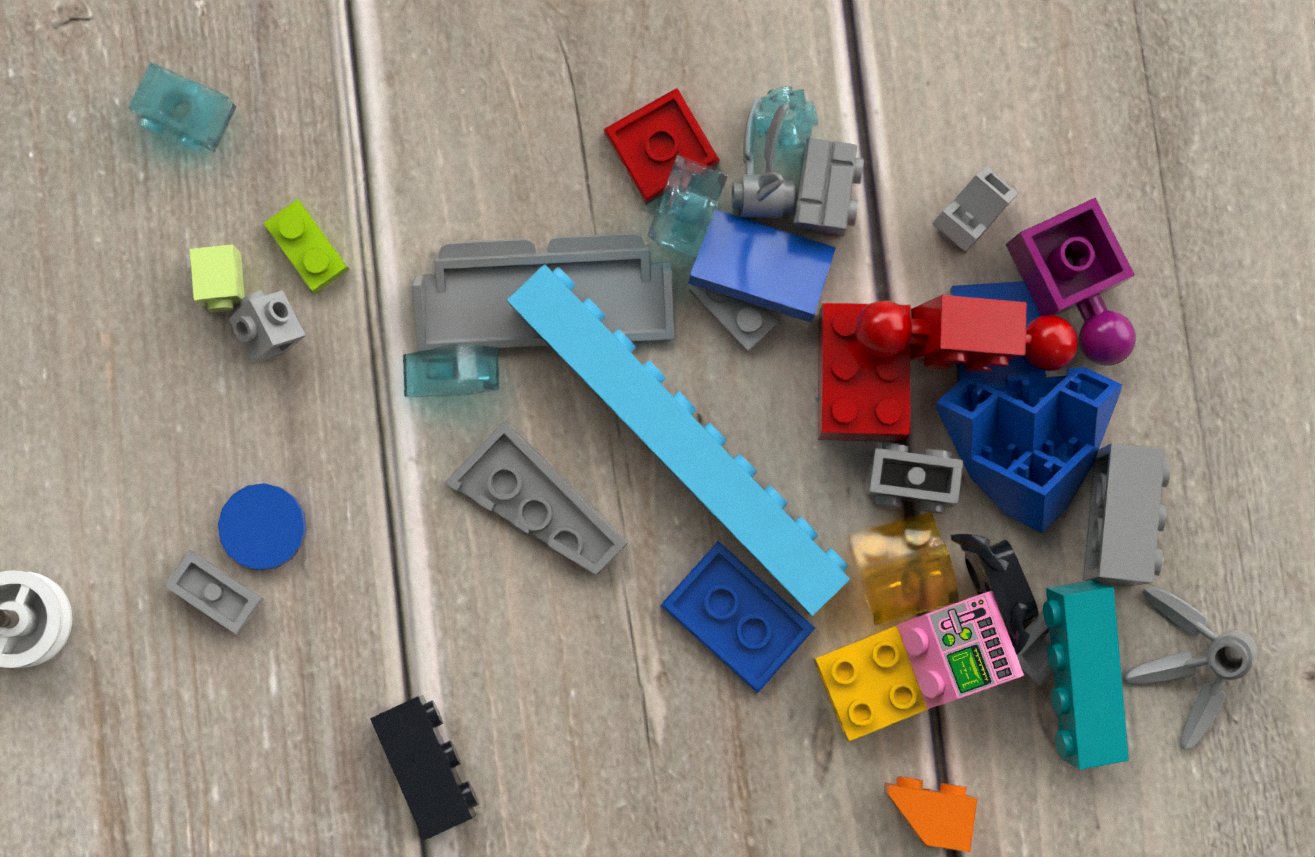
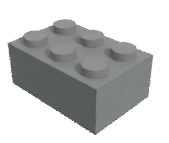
M1111 443L1098 450L1093 464L1083 580H1097L1105 583L1137 586L1153 583L1154 575L1159 576L1162 568L1163 554L1161 549H1156L1158 531L1164 530L1167 514L1166 506L1160 504L1162 487L1168 486L1170 479V462L1164 460L1165 449Z

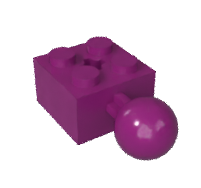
M1096 197L1018 233L1006 244L1041 316H1056L1077 306L1084 320L1079 334L1080 347L1089 360L1099 365L1112 366L1123 362L1129 357L1136 342L1135 329L1126 316L1107 309L1101 294L1118 287L1135 274ZM1071 257L1074 264L1071 265L1066 258Z

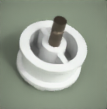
M16 570L0 572V667L27 668L49 661L63 648L71 632L72 610L65 592L53 580L38 573Z

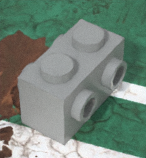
M883 443L882 449L875 448L871 452L865 496L876 497V505L900 508L902 501L919 503V511L944 514L945 507H953L958 504L963 460L952 459V452L926 449L925 455L908 453V446L893 443Z

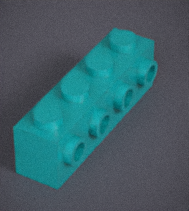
M1097 580L1047 587V601L1043 604V616L1046 625L1050 629L1051 645L1047 647V659L1054 673L1055 688L1051 690V703L1058 717L1059 731L1055 733L1057 752L1061 759L1079 770L1129 761L1114 587Z

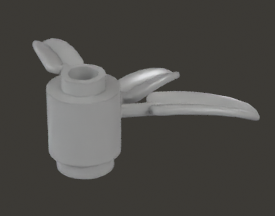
M756 98L752 103L744 133L743 162L746 163V175L742 174L740 183H733L732 209H739L741 218H782L783 214H793L795 202L794 181L784 180L783 175L774 173V155L777 138L789 105L782 104L775 112L765 143V174L754 175L753 137L757 114L762 101L761 98Z
M1155 586L1147 587L1144 589L1143 594L1157 610L1190 635L1197 636L1201 633L1213 642L1206 657L1193 659L1192 654L1189 652L1173 654L1140 664L1130 669L1125 675V680L1128 683L1148 684L1193 676L1196 673L1195 667L1209 665L1217 677L1213 685L1209 683L1203 685L1190 711L1181 737L1183 749L1189 750L1195 747L1202 739L1216 717L1226 697L1225 691L1220 689L1225 679L1236 680L1242 678L1256 662L1258 655L1257 645L1250 635L1240 630H1228L1219 636L1205 627L1208 619L1197 609L1163 589ZM1228 646L1237 649L1242 657L1239 659L1232 658L1228 654Z

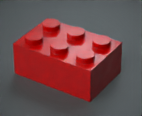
M823 303L820 309L818 440L904 442L910 435V344H907L898 354L890 357H876L864 351L855 336V322L862 309L869 304ZM900 305L911 318V305Z

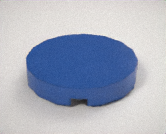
M266 483L248 485L234 493L222 507L218 522L220 542L228 556L242 566L257 570L278 568L292 560L299 551L298 549L301 547L307 531L305 513L298 500L283 488Z

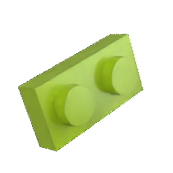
M296 199L263 223L314 294L350 270L299 199Z

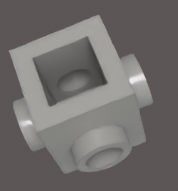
M262 290L249 294L240 301L242 307L228 318L235 336L241 342L251 364L285 354L306 336L283 290L267 295Z

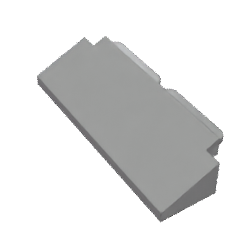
M638 233L555 237L549 242L548 250H536L535 244L526 238L445 243L440 248L439 255L435 258L436 274L416 275L412 284L418 352L549 346L507 301L544 264L552 272L559 267L576 284L571 292L582 303L589 298L606 315L601 322L612 334L619 329L630 341L675 339L671 262L650 263L649 245H644V239Z

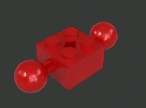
M941 295L911 308L910 318L900 305L891 301L881 300L870 303L863 308L855 322L856 339L861 348L867 353L876 357H890L898 354L907 344H910V360L924 361V368L934 370L950 369L951 364L965 365L966 372L989 373L992 372V367H1008L1010 360L1024 356L1037 369L1055 371L1071 362L1078 346V339L1074 328L1061 317L1054 315L1041 316L1031 321L1026 327V302Z

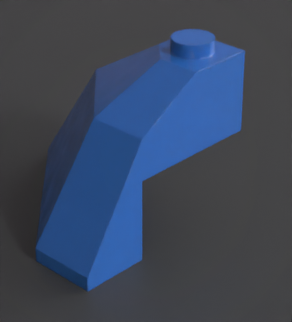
M1085 367L1069 368L1064 376L1043 378L1040 371L1007 374L1006 381L981 383L980 377L961 379L936 402V410L961 460H963L970 478L1005 515L1043 533L1067 509L1092 468L1121 393L1122 384Z

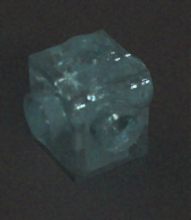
M791 86L774 88L767 92V96L761 97L759 111L754 112L758 138L765 137L766 140L771 121L778 107L782 104H788L787 113L794 112L795 116L791 120H783L775 149H779L780 152L800 149L804 146L806 138H811L812 127L818 126L813 100L806 102L804 89L793 91Z

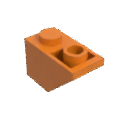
M897 776L896 784L885 782V794L922 843L933 847L966 852L971 851L978 798L966 795L967 787L941 783L940 791L922 788L923 780Z

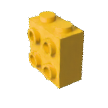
M897 625L813 658L847 741H852L928 710Z

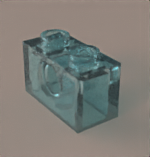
M150 62L129 105V109L139 118L137 124L157 135H161L163 130L178 136L176 139L177 143L195 152H200L202 147L215 152L235 112L236 106L228 96ZM182 103H189L190 111L186 117L179 120L172 118L176 106Z
M677 154L647 235L659 245L697 258L728 176L716 168Z

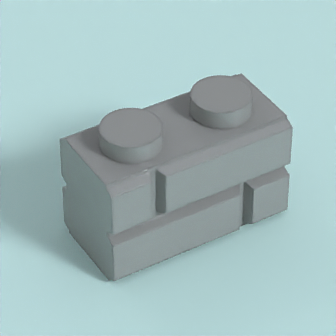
M806 138L793 224L794 230L840 237L844 236L847 225H855L858 200L850 199L852 183L860 184L864 163L863 158H856L857 145Z

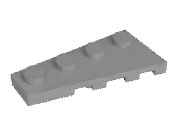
M503 421L444 482L456 491H461L474 499L476 503L486 509L494 511L509 520L514 526L524 532L530 533L547 543L549 547L595 575L599 574L628 544L507 421Z

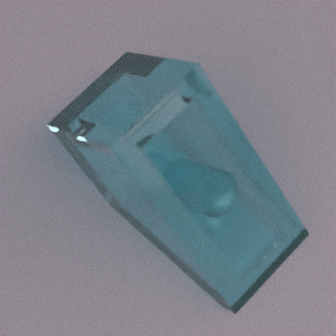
M456 343L403 354L404 397L474 395L499 390L498 347Z

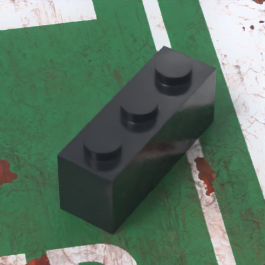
M424 695L417 696L370 718L424 841L476 816L473 807L478 806L479 801L469 781L462 783L455 768L461 765L459 755L451 740L444 743L438 726L443 724V720L433 700L426 702Z

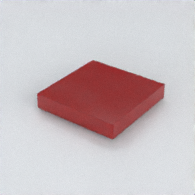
M678 88L603 129L604 134L645 204L652 202L720 162Z

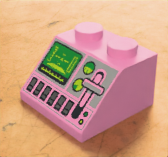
M993 591L974 596L897 625L927 709L1024 676Z

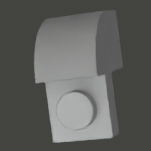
M986 165L972 178L956 199L940 213L932 224L939 230V234L945 242L953 247H959L966 253L1017 196L1018 192Z

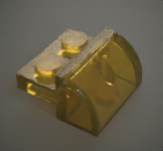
M929 512L849 535V544L861 577L862 589L874 626L958 602V588L946 543L942 542L933 513Z

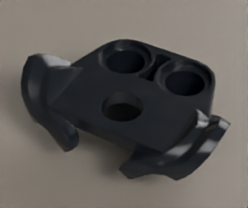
M951 535V541L959 544L962 551L965 552L966 568L977 595L993 591L1015 653L1018 655L1030 637V634L1024 630L1023 622L1037 617L1039 613L1036 601L1013 548L1007 540L989 546L990 539L979 535Z

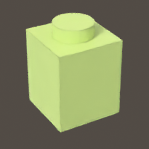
M233 244L189 249L194 301L202 307H207L209 312L233 310V304L240 303L245 297L241 252Z

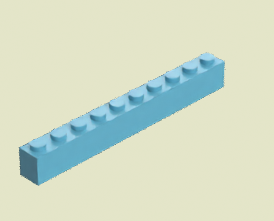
M544 264L507 299L510 306L781 586L813 616L850 580L844 573L849 567L848 564L832 548L824 552L813 541L818 536L817 532L801 516L794 521L783 510L788 504L786 500L771 485L764 490L752 478L757 471L741 454H738L734 459L722 447L727 441L724 436L711 423L706 424L704 427L700 425L692 416L697 409L681 392L678 391L672 396L661 384L666 377L651 361L648 360L642 365L631 352L636 346L621 330L617 329L612 334L602 324L601 321L606 315L589 298L582 303L571 292L576 284L563 270L557 267L552 272Z

